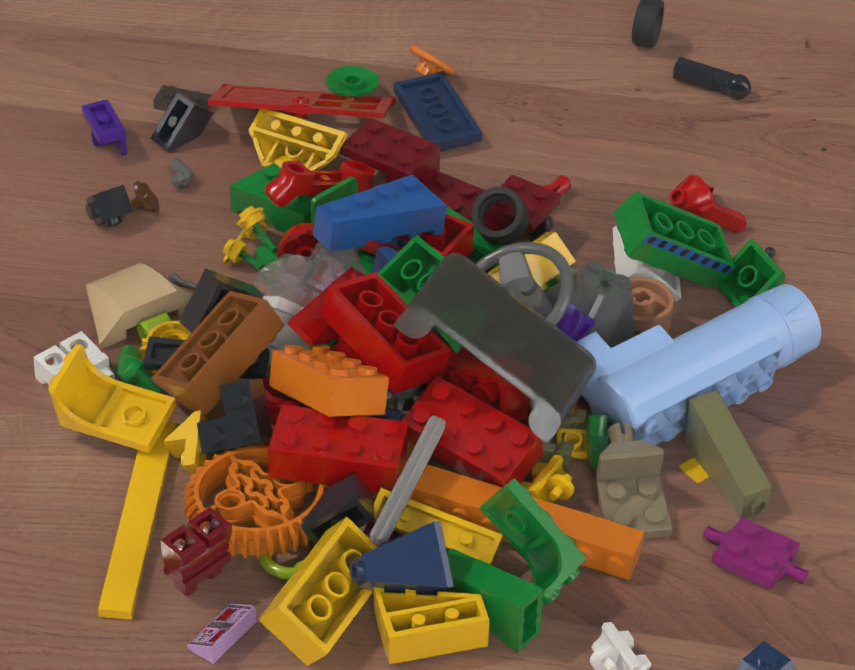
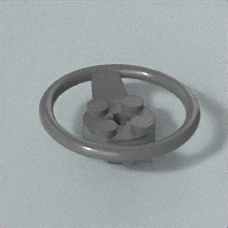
M535 242L507 245L489 253L466 272L470 278L476 281L482 273L499 262L500 284L494 286L490 291L491 298L500 308V311L490 320V323L499 333L498 343H484L472 338L464 345L465 348L482 355H502L507 357L515 352H524L525 348L535 344L556 326L569 305L573 291V275L565 257L548 245ZM525 254L543 256L552 261L557 267L561 278V288L553 309L546 294L532 278Z

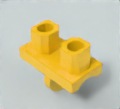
M554 455L548 463L537 462L532 469L533 482H521V485L528 489L532 497L551 503L557 499L567 500L574 493V486L571 482L572 477L564 472L562 468L564 460L560 455Z

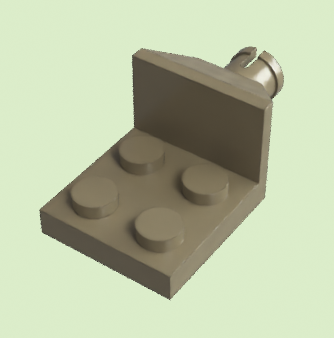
M623 422L624 433H621L619 423L612 425L608 429V437L611 443L599 455L595 478V488L602 518L644 531L643 539L671 537L673 529L660 480V471L664 457L663 449L643 440L635 441L633 427L629 423Z

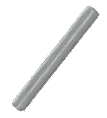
M437 416L429 418L370 533L369 539L372 543L382 546L388 542L445 429L446 422L443 418H438Z

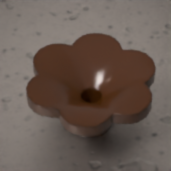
M135 182L134 193L136 197L131 200L132 206L135 209L144 206L146 210H152L153 212L159 210L157 205L158 199L151 192L149 186L146 183Z

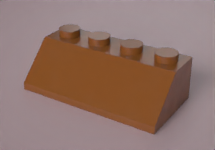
M229 291L151 379L188 409L193 411L201 410L203 414L207 415L216 408L219 400L222 398L220 385L238 382L240 376L249 366L257 361L258 356L267 345L276 339L277 334L285 324L266 299Z

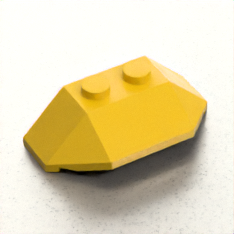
M259 109L249 128V133L253 138L255 149L264 168L273 163L281 168L284 161H300L310 171H319L336 158L347 137L346 132L267 109Z

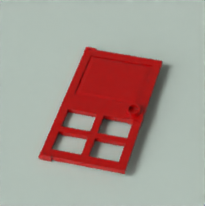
M225 83L221 84V88L208 99V105L280 110L292 113V116L297 118H307L308 114L311 113L385 118L391 106H394L396 103L395 96L364 95L346 97L331 92L228 85Z

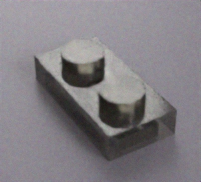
M166 85L161 87L153 99L154 109L167 111L177 92L196 100L207 109H210L212 106L208 105V99L212 96L211 94Z

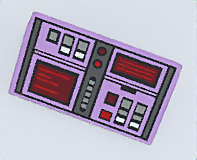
M230 603L187 644V649L214 664L256 623V608L251 605Z

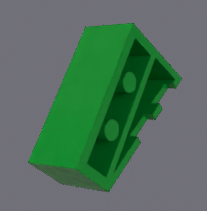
M275 163L229 185L231 212L239 214L241 211L243 212L244 208H249L250 206L254 208L263 207L264 221L275 225V230L283 233L292 226L301 223H311V200L314 197L299 195L284 208L277 207L265 193V186L280 173L281 168Z

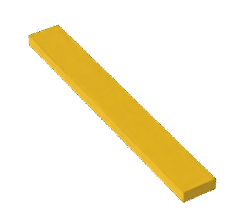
M176 422L166 423L150 453L139 450L137 452L98 606L99 617L132 620L171 457V452L165 446L164 440L177 428Z

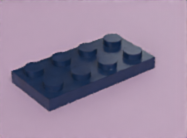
M443 72L393 83L395 95L421 137L440 145V151L482 141V132Z

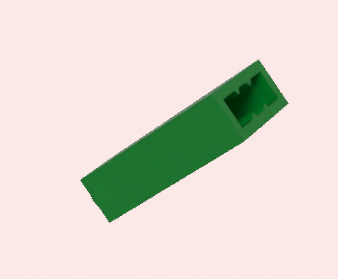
M453 548L447 552L454 587L445 592L481 594L489 617V632L517 653L540 634L542 588Z

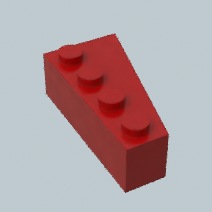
M464 346L457 353L453 350L451 351L441 378L518 422L528 417L531 382L530 368L496 356L478 354ZM432 381L427 382V383H424V384H426L427 386H429V385L432 383Z

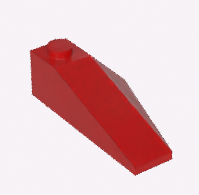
M351 267L329 286L364 276V274ZM329 286L286 323L308 345L329 344L333 339H338L339 334L319 314Z

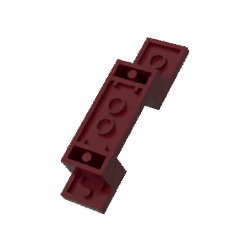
M369 118L340 148V155L354 161L363 162L378 171L386 173L387 183L413 175L444 202L447 207L472 222V206L477 197L485 190L440 172V145L379 120ZM511 175L500 186L514 190L526 204L529 212V221L525 231L532 233L560 204V193L515 175ZM508 201L494 203L487 209L484 215L485 225L493 231L506 229L513 223L516 217L515 206Z

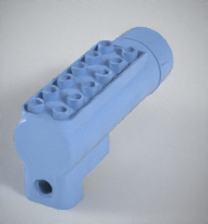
M782 284L749 298L743 304L674 339L660 325H657L610 348L599 334L594 332L580 339L571 348L564 376L589 403L592 413L609 414V427L619 423L621 433H624L623 422L629 423L633 427L635 441L643 440L656 445L662 441L668 442L672 440L679 432L686 429L689 399L718 391L728 407L734 403L740 404L744 402L749 395L757 391L763 392L768 389L773 383L775 370L790 365L818 347L821 340V325L816 310L806 295L792 285Z

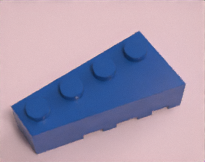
M410 175L317 206L313 236L329 251L366 246V241L371 240L381 242V244L392 242V237L407 235L408 239H413L416 235L420 237L422 232L431 231L433 235L443 234L447 205L416 177Z

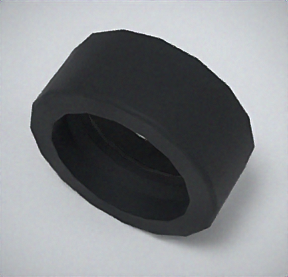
M640 0L632 28V43L634 45L653 48L656 45L664 18L663 0Z
M493 187L485 190L477 197L472 206L471 219L475 229L486 241L495 245H506L516 241L524 234L528 226L529 212L522 198L514 190L507 187ZM499 201L511 202L517 212L513 223L500 231L490 230L484 222V215L487 209Z

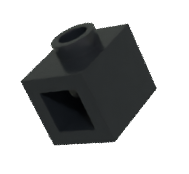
M124 185L94 194L86 199L88 203L85 205L87 215L90 220H94L96 226L104 223L107 228L122 222L120 217L133 212Z

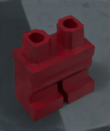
M211 507L187 522L188 528L182 525L160 540L165 565L163 567L164 574L174 582L175 588L185 596H189L197 591V584L205 578L214 579L220 575L222 567L231 561V554L227 551L229 549L227 537L232 534V524ZM206 522V526L202 530L199 526ZM181 539V542L178 545V547L173 545L175 541Z

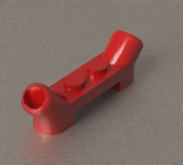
M284 161L279 175L265 186V193L277 207L284 208L299 195L315 197L350 176L357 179L358 193L373 188L371 181L375 171L371 166L359 161H343L340 170L310 171L300 161Z

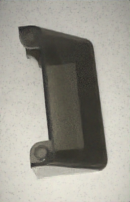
M459 253L449 254L440 262L393 324L395 328L406 336L416 339L424 337L436 325L533 400L529 404L533 409L528 419L530 429L547 444L556 434L596 371L597 363L595 357L587 349L471 260Z

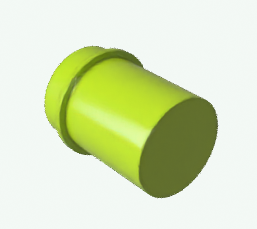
M166 312L148 319H142L136 325L137 332L141 339L147 338L149 330L151 331L155 326L171 321Z

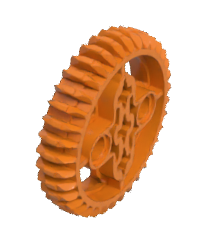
M262 443L259 446L237 447L233 451L226 449L223 455L214 454L213 460H204V465L196 467V473L190 475V481L186 483L185 496L183 497L184 514L188 522L207 508H204L203 504L207 497L217 487L225 483L227 489L215 496V504L210 507L232 524V534L227 537L229 541V549L227 551L230 552L231 556L235 557L237 554H242L244 559L249 555L256 556L257 559L261 555H268L272 558L273 554L276 553L284 556L287 550L296 552L298 545L307 547L308 541L311 539L301 529V524H303L304 519L330 485L268 477L269 446H264ZM313 491L316 494L314 502L305 512L295 518L293 510L299 508L304 503V496ZM206 522L199 526L202 530L205 528Z

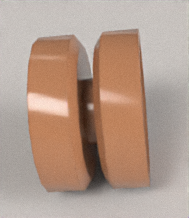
M629 278L632 281L630 288L633 292L634 337L657 325H660L670 336L674 297L671 290L663 283L651 278Z

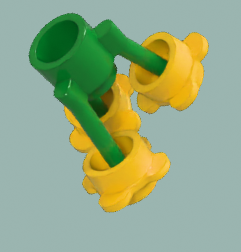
M250 206L249 208H244L243 212L239 214L241 219L236 225L242 228V232L237 239L233 240L231 238L223 248V254H225L223 263L225 265L229 261L239 264L244 259L251 263L258 271L264 267L268 272H271L280 266L277 260L278 247L265 233L267 224L264 222L265 214L262 212L264 210L263 207L254 208ZM244 238H249L250 240L259 238L262 242L255 250L256 259L247 254L248 244L243 242Z

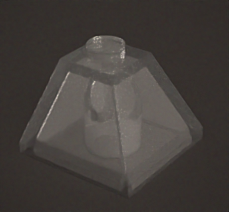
M318 242L312 250L299 288L316 297L351 267L365 275L356 248L329 251Z

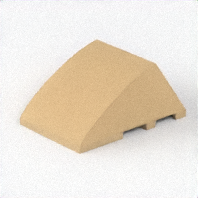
M142 263L86 284L100 349L127 339L126 330L136 326L142 319H148L162 312L169 313L171 311H174L181 317L192 297L191 294Z

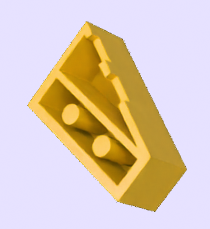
M373 587L374 617L389 665L488 646L489 617L481 594L438 591L437 596L418 595L416 590L406 589L405 594L384 592V588Z

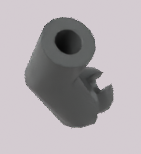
M174 158L169 163V168L176 174L175 178L171 175V182L175 188L185 189L189 186L194 173L179 158Z

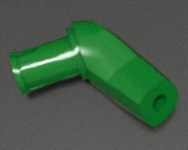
M131 345L124 346L119 353L115 372L124 383L162 394L164 390L151 379L153 376L144 368L140 350Z
M605 413L588 414L586 449L589 465L595 471H597L599 455L610 444L608 437L609 414Z

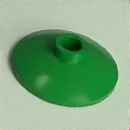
M344 66L334 69L327 75L326 85L335 94L346 97H359L376 90L379 85V78L374 71L368 68Z

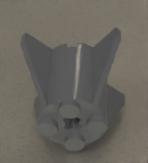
M589 261L587 266H582L572 274L573 291L569 303L596 320L587 336L597 332L606 344L613 348L634 337L633 292L630 288L632 281L625 275H614L605 270L604 266L596 261ZM561 282L544 292L551 302L552 309L558 299Z

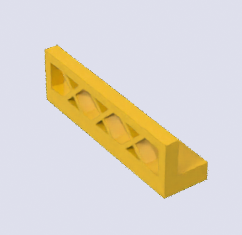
M383 488L380 489L373 505L375 520L372 521L373 523H376L391 491ZM411 499L408 500L394 528V531L406 535L431 522L440 521L446 551L453 548L489 565H492L496 554L500 553L503 546L502 534Z

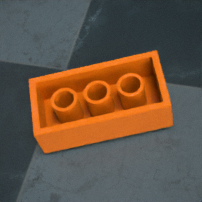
M316 344L312 345V349H303L299 345H285L284 349H272L270 387L329 417L385 415L389 377L378 373L376 367L361 365V360L346 358L345 353L331 351L328 345Z

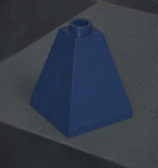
M440 521L431 522L359 556L350 564L352 580L357 582L358 587L373 591V587L384 588V592L405 594V590L410 589L416 590L418 595L437 596L438 591L445 592L454 587Z

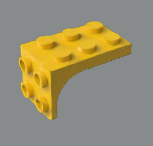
M76 344L72 351L66 354L63 366L58 374L51 378L48 386L60 426L146 453H150L177 406L174 397L120 382L103 374L90 362L84 346Z

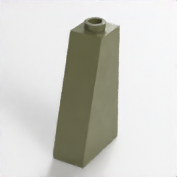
M714 391L689 399L684 445L740 518L753 514L757 515L768 510L772 486L718 391Z

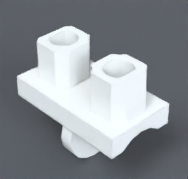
M612 622L603 623L601 627L602 634L592 645V650L594 651L590 657L592 667L595 670H649L651 662L645 654L635 655L632 651L634 638L629 631H618Z

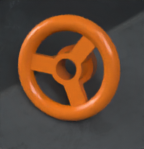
M415 45L409 47V51L419 57L420 62L415 70L427 76L442 71L449 75L455 73L453 67Z

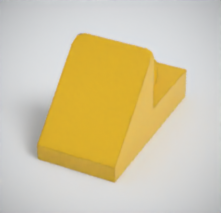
M201 410L193 412L164 440V444L175 458L181 457L182 467L189 475L195 474L196 467L203 466L204 460H209L210 453L202 454L197 423L208 420Z

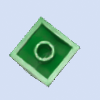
M750 238L732 258L735 269L721 280L717 286L737 307L753 296L784 284L786 274L753 238Z

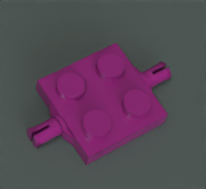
M741 517L732 530L726 533L710 525L706 527L703 533L704 539L706 538L719 544L713 552L711 563L765 588L771 589L777 580L786 575L801 583H804L808 577L809 570L792 564V560L799 551L800 543L755 522Z

